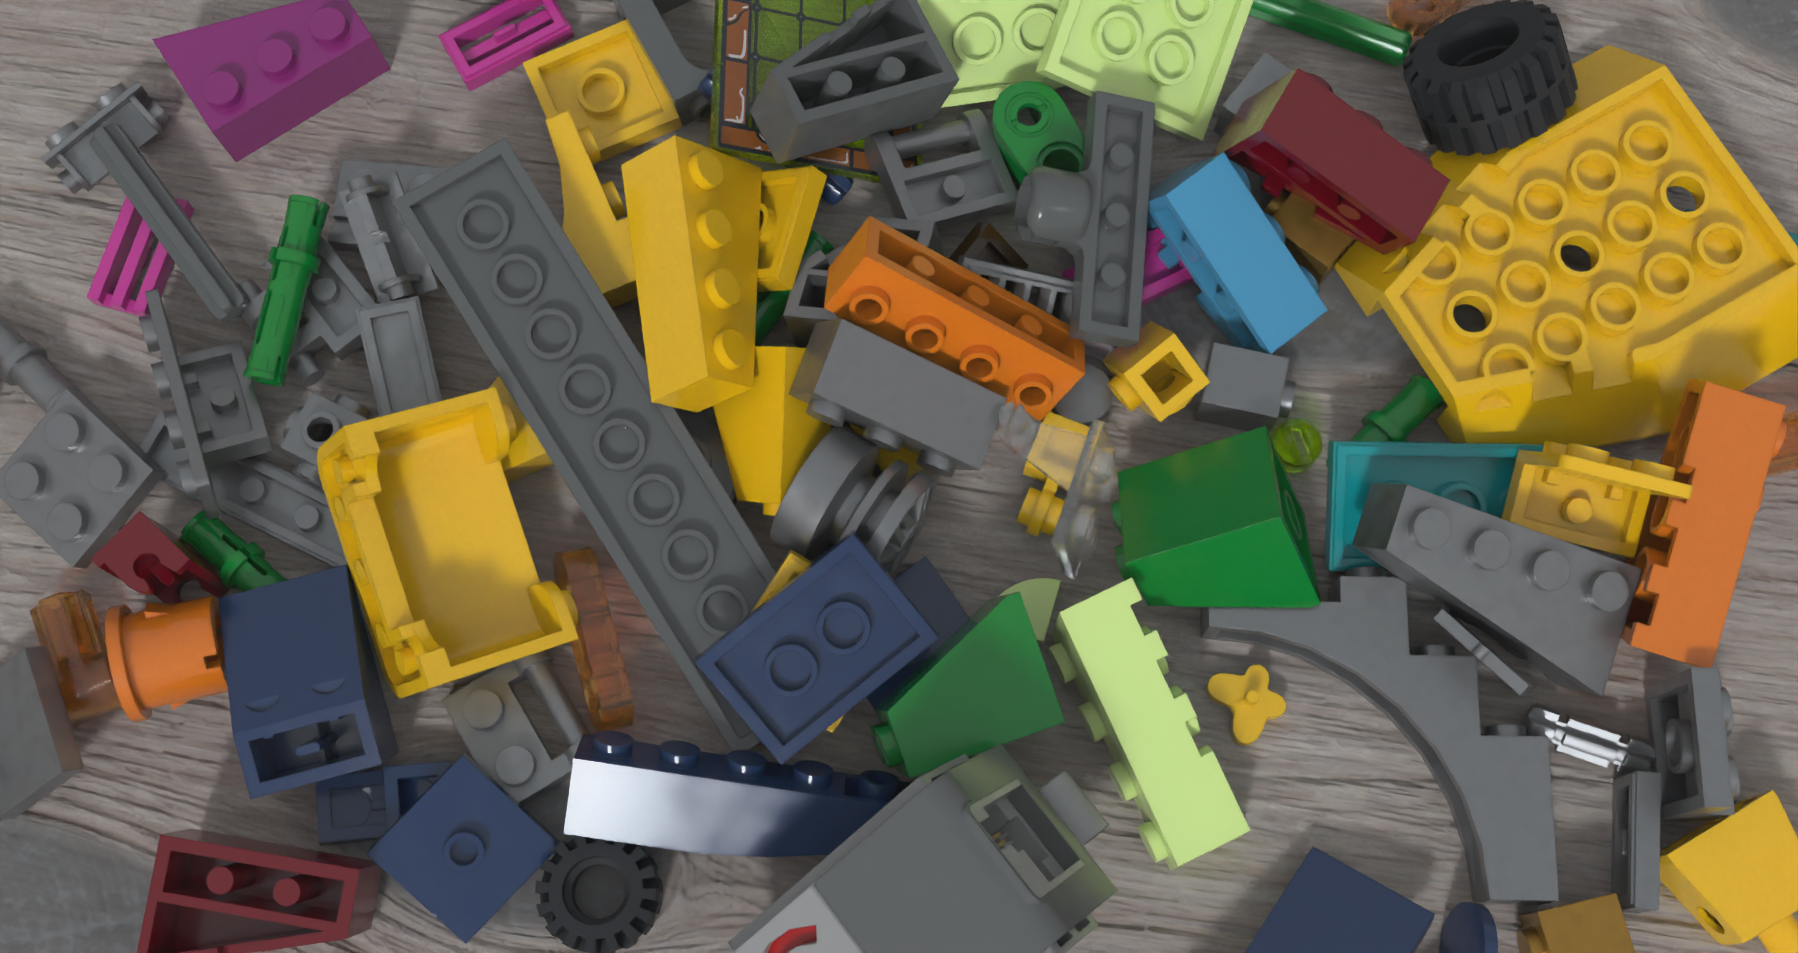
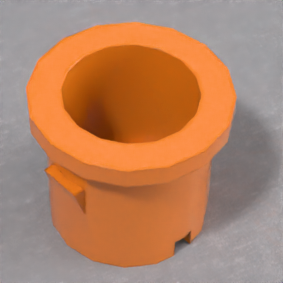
M214 595L173 604L147 602L144 610L132 612L125 604L112 606L107 610L105 641L109 666L121 706L128 719L134 723L148 720L152 715L153 708L171 705L172 710L190 700L228 692L222 633L216 635V629L221 628L219 602Z

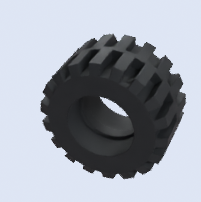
M1501 0L1490 4L1474 6L1461 13H1456L1446 18L1442 23L1431 27L1424 33L1423 38L1415 41L1409 49L1410 54L1404 58L1402 64L1404 69L1403 76L1426 140L1430 145L1436 144L1437 150L1445 153L1456 151L1457 155L1470 156L1474 153H1481L1482 155L1496 153L1502 148L1509 147L1511 149L1522 145L1524 141L1530 138L1540 136L1548 131L1547 127L1549 125L1558 123L1566 115L1565 109L1573 106L1576 99L1575 91L1578 89L1575 72L1556 13H1551V9L1544 4L1534 5L1533 1L1518 0L1515 2Z

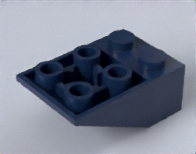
M348 564L218 598L232 733L250 799L378 766L399 753Z

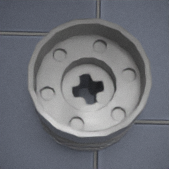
M844 424L842 427L835 426L812 451L786 492L772 523L770 531L771 540L788 551L792 549L811 561L830 543L835 545L853 530L887 572H893L904 560L924 526L926 512L936 490V481L924 473H920L901 492L909 472V464L901 459L894 461L877 479L874 478L872 474L878 459L879 447L862 439V435Z

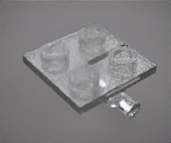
M1015 402L1006 403L1001 407L998 416V434L1001 442L1010 449L1013 455L1019 454L1020 457H1023L1068 492L1052 538V544L1063 576L1076 579L1081 561L1090 564L1099 543L1101 527L1094 525L1100 504L1101 502L1110 504L1118 486L1117 472L1120 471V467L1114 466L1116 447L1110 446L1106 422L1092 419L1088 434L1084 435L1034 421L1021 404H1018L1016 410Z

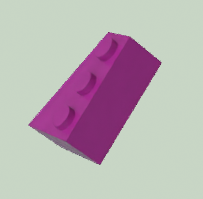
M303 0L152 39L212 133L235 162L240 161L390 70L373 36L348 0Z

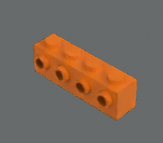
M872 216L866 219L828 268L824 302L825 309L836 314L839 319H844L1007 398L1004 406L1009 409L1019 410L1041 421L1085 375L1084 340L1070 338L1069 324Z

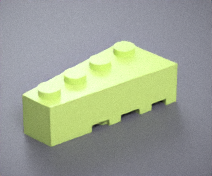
M1131 577L1059 612L1052 634L1055 645L1047 648L1060 679L1063 683L1073 680L1085 702L1077 706V710L1093 742L1103 739L1115 761L1108 765L1107 769L1118 794L1124 802L1134 799L1145 820V823L1138 826V831L1149 855L1155 863L1164 859L1170 871H1173L1243 836L1251 830L1214 751L1208 745L1199 749L1195 745L1192 737L1200 733L1197 715L1187 694L1182 692L1177 685L1169 688L1164 675L1169 673V668L1165 657L1168 656V653L1157 630L1150 631L1147 626L1140 627L1130 605L1142 600Z

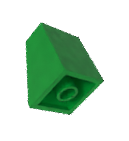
M1266 426L1117 472L1119 499L1112 501L1111 507L1115 524L1120 535L1123 537V544L1115 547L1116 561L1123 580L1133 578L1148 606L1311 608L1321 605L1305 512Z
M1020 592L998 596L983 604L876 708L880 723L871 726L870 731L882 764L887 763L889 768L895 766L899 773L912 778L934 770L965 753L970 757L987 751L1000 743L1006 744L1064 723L1065 720Z

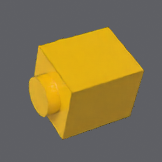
M1153 321L1148 322L1140 329L1138 343L1130 348L1117 347L1102 360L1114 376L1107 385L1119 402L1129 412L1138 407L1159 422L1183 409L1196 393L1210 383L1175 333Z

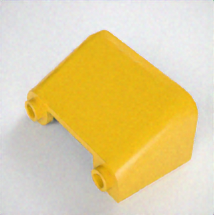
M496 387L343 426L324 442L317 451V466L321 484L382 671L392 692L401 699L579 639L575 626L578 624V611L573 597L566 589L560 590L552 581L540 583L500 462L509 453L510 442L516 439V423L510 408L505 403H501Z

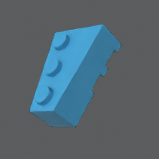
M1222 152L1174 172L1149 191L1147 227L1150 231L1158 227L1166 238L1161 241L1165 248L1158 252V258L1170 270L1179 263L1180 260L1177 255L1193 277V281L1202 291L1194 300L1235 347L1272 354L1327 312L1328 309L1318 296L1320 290L1313 275L1306 268L1297 264L1285 246V235L1281 226L1272 216L1262 211L1251 194V184L1244 170L1237 163L1230 161L1226 154Z

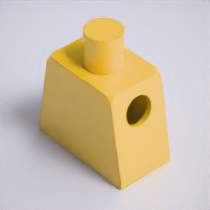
M1773 790L1746 797L1734 805V815L1707 821L1660 850L1661 882L1715 941L1721 945L1741 944L1757 936L1768 953H1798V921L1793 915L1794 912L1798 911V838L1778 796Z

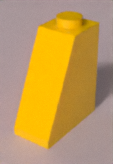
M755 346L753 388L713 405L736 498L738 501L763 503V515H776L797 473L816 446L831 431V424L817 420L806 413L808 403L788 394L806 348Z

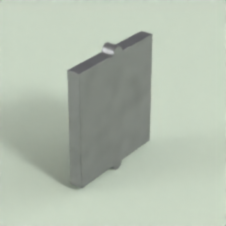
M1441 609L1433 618L1520 696H1524L1533 687L1451 613Z

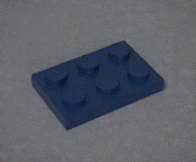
M852 530L696 657L695 663L782 765L938 640L939 635Z

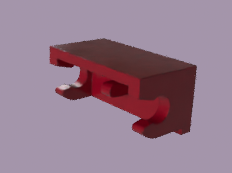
M141 511L91 558L100 569L122 580L129 588L141 594H153L164 604L182 602L180 591L183 585L189 581H198L201 589L217 598L223 597L230 590L222 583L221 578L218 577L219 573L200 554L184 543L179 536Z

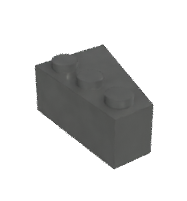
M876 0L869 6L866 4L862 5L851 14L845 23L829 34L824 32L774 67L763 84L750 112L778 164L868 138L869 135L884 131L890 132L934 119L960 79L917 0Z

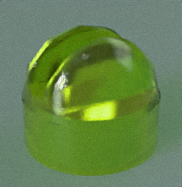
M1292 419L1283 422L1277 427L1271 437L1287 472L1298 473L1308 470L1314 465L1322 452L1321 433L1313 423L1304 419ZM1292 431H1299L1309 455L1300 456V451Z

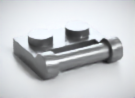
M980 109L961 112L955 121L894 136L884 131L865 138V156L870 168L878 173L895 218L934 221L937 230L1010 211L1016 206L1017 190L988 121ZM960 144L970 150L969 153L906 169L901 160Z
M550 649L500 665L441 700L476 764L522 806L571 777L573 758L582 735H591L550 664L554 659ZM526 678L530 680L568 747L563 754L553 759L513 689V686Z

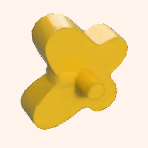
M1261 665L1250 666L1242 676L1227 673L1216 674L1210 678L1205 686L1206 696L1211 701L1230 709L1232 713L1230 734L1232 740L1240 746L1252 744L1260 736L1266 720L1277 719L1286 710L1284 698L1269 690V674L1266 668Z

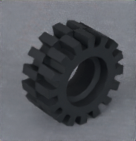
M573 835L574 839L567 843L561 841L553 848L556 853L551 860L545 858L540 867L541 870H544L542 881H536L535 893L540 894L541 902L536 907L539 916L544 917L548 924L545 928L552 936L559 938L562 944L586 953H615L616 950L628 949L637 943L635 940L642 934L647 935L653 927L650 923L655 914L659 915L662 903L659 902V894L663 892L662 880L658 877L656 871L658 867L654 859L645 852L642 846L637 844ZM596 866L612 867L621 875L625 885V896L619 909L612 915L602 919H593L586 916L579 909L575 900V888L579 878L587 870Z

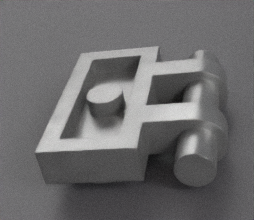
M322 235L316 256L321 260L317 275L312 274L302 311L309 322L297 331L287 372H294L306 387L316 384L325 375V370L314 358L316 351L325 344L329 345L341 361L363 346L355 309L376 304ZM267 259L263 263L271 272L272 264ZM248 279L238 284L248 298V304L243 309L242 317L252 330L256 331L267 289L262 291L254 280Z

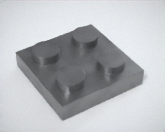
M66 389L1 468L0 498L73 568H88L93 562L91 558L116 534L166 471L84 394L79 391Z

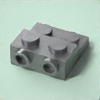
M1719 667L1689 668L1645 689L1649 740L1656 748L1652 772L1661 773L1660 821H1712L1734 815V804L1737 803L1740 796V777L1736 761L1729 755L1727 737L1730 736L1733 729V710L1728 690L1722 687Z

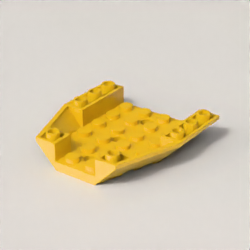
M1609 44L1575 62L1572 66L1578 84V89L1575 91L1576 99L1573 106L1565 109L1566 115L1558 123L1549 125L1547 127L1548 131L1536 138L1524 141L1522 145L1511 149L1509 147L1502 148L1496 153L1485 155L1474 153L1470 156L1457 155L1456 151L1445 153L1437 150L1430 157L1433 167L1449 178L1450 182L1416 242L1383 255L1356 240L1335 264L1334 268L1367 317L1384 309L1447 403V408L1436 421L1450 442L1544 444L1545 441L1560 444H1583L1599 448L1666 435L1671 432L1690 378L1742 391L1798 358V246L1666 65ZM1678 186L1688 190L1695 199V211L1684 212L1674 208L1667 199V188ZM1576 245L1584 249L1590 256L1591 269L1579 272L1567 267L1561 258V247ZM1467 304L1479 309L1485 318V329L1479 332H1468L1460 328L1453 316L1454 307Z

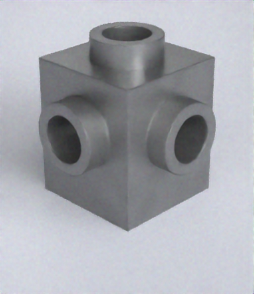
M312 392L305 405L297 407L291 413L283 430L284 440L280 448L297 463L293 472L304 480L323 489L317 466L318 448L343 426L368 420L372 412L344 395L338 394L334 402Z

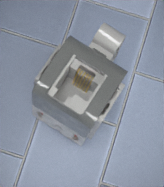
M1002 743L971 759L965 753L913 781L733 937L728 944L734 950L733 953H1066L1099 925L1090 913L1118 891L1084 848L1087 843L1107 828L1109 824L1067 771L1062 772L1041 789H1038Z

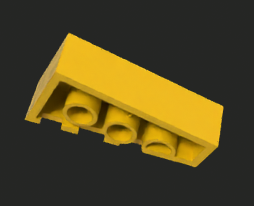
M674 135L623 163L621 169L651 402L698 413L750 390L754 386L762 167Z

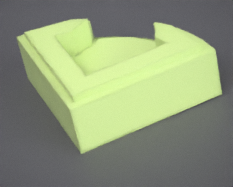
M1050 578L1030 579L1011 586L999 595L1020 592L1037 643L1040 645H1044L1061 580Z

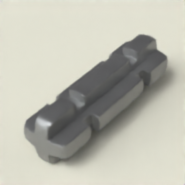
M1538 703L1532 704L1524 715L1522 725L1526 726V736H1549V742L1555 744V750L1606 768L1611 762L1616 764V771L1624 774L1635 771L1649 772L1653 765L1656 748L1649 740L1631 734L1628 735L1626 740L1621 738L1619 730L1568 714L1566 719L1559 717V710Z

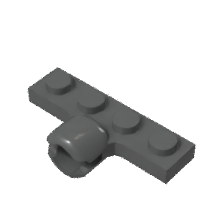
M1096 91L1088 99L1082 171L1073 172L1038 165L1033 168L1031 174L1024 177L1020 186L1015 208L1017 233L1028 242L1064 248L1074 258L1075 272L1070 338L1130 348L1139 342L1155 115L1154 102Z

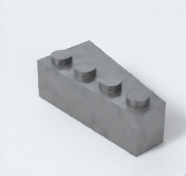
M1371 483L1352 543L1354 548L1418 591L1425 592L1448 608L1447 611L1465 623L1472 624L1498 641V645L1512 655L1526 660L1544 672L1543 676L1558 686L1603 697L1641 575V568L1410 485Z

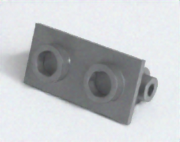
M138 81L128 89L123 83H120L104 93L94 103L93 106L98 110V113L79 127L72 121L56 131L45 142L50 151L40 159L51 169H54L60 163L65 166L66 169L58 174L57 177L74 195L83 187L89 192L97 183L110 174L90 146V140L94 136L93 131L97 127H106L112 123L121 125L138 150H140L157 135L165 131L161 125L170 118L154 100L145 106L139 102L140 99L147 95V92Z
M397 171L372 179L371 175H365L348 181V189L340 191L338 194L379 304L421 296L440 289L432 267L392 201L405 194Z

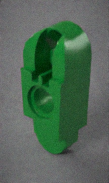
M1022 81L1010 85L999 94L993 106L992 133L1012 181L1018 189H1020L1024 177L1031 174L1033 168L1038 165L1073 172L1082 171L1085 137L1064 101L1052 87L1037 81ZM1028 107L1036 124L1026 126L1020 123L1017 117L1019 111Z

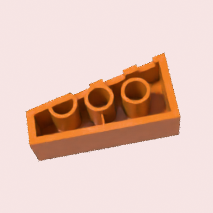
M1689 379L1659 464L1676 468L1673 481L1692 485L1693 490L1690 500L1650 495L1635 558L1626 557L1624 563L1642 569L1621 639L1630 646L1699 668H1712L1753 521L1763 499L1764 482L1771 458L1778 454L1786 436L1787 422L1782 420L1786 405L1707 381Z

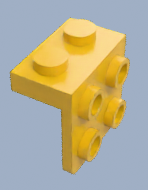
M1545 441L1542 452L1518 451L1502 519L1568 543L1635 558L1650 495L1690 500L1693 486L1673 481L1676 468L1638 459L1630 461L1609 457L1610 452L1574 443L1564 445Z

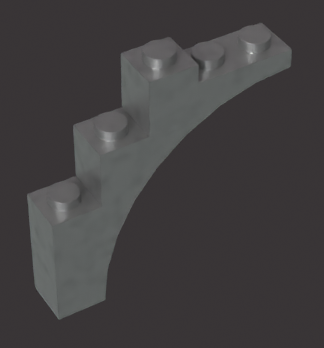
M1356 567L1346 570V576H1340L1328 589V602H1322L1321 594L1319 593L1321 605L1311 608H1203L1200 613L1201 639L1252 644L1301 659L1346 683L1391 720L1421 755L1448 801L1466 853L1473 903L1541 905L1559 901L1549 736H1526V726L1512 724L1487 726L1484 728L1485 736H1481L1477 657L1455 656V647L1450 645L1419 646L1414 648L1415 655H1410L1405 581L1399 577H1386L1384 568Z

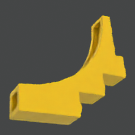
M569 111L550 117L545 121L560 167L564 206L562 229L611 308L638 297L628 217L616 221V219L626 216V211L613 181L601 185L592 166L603 161L589 126L577 130ZM498 376L488 389L496 387L501 403H505L514 416L517 431L516 439L510 442L509 453L500 460L507 483L509 484L549 467L553 463Z

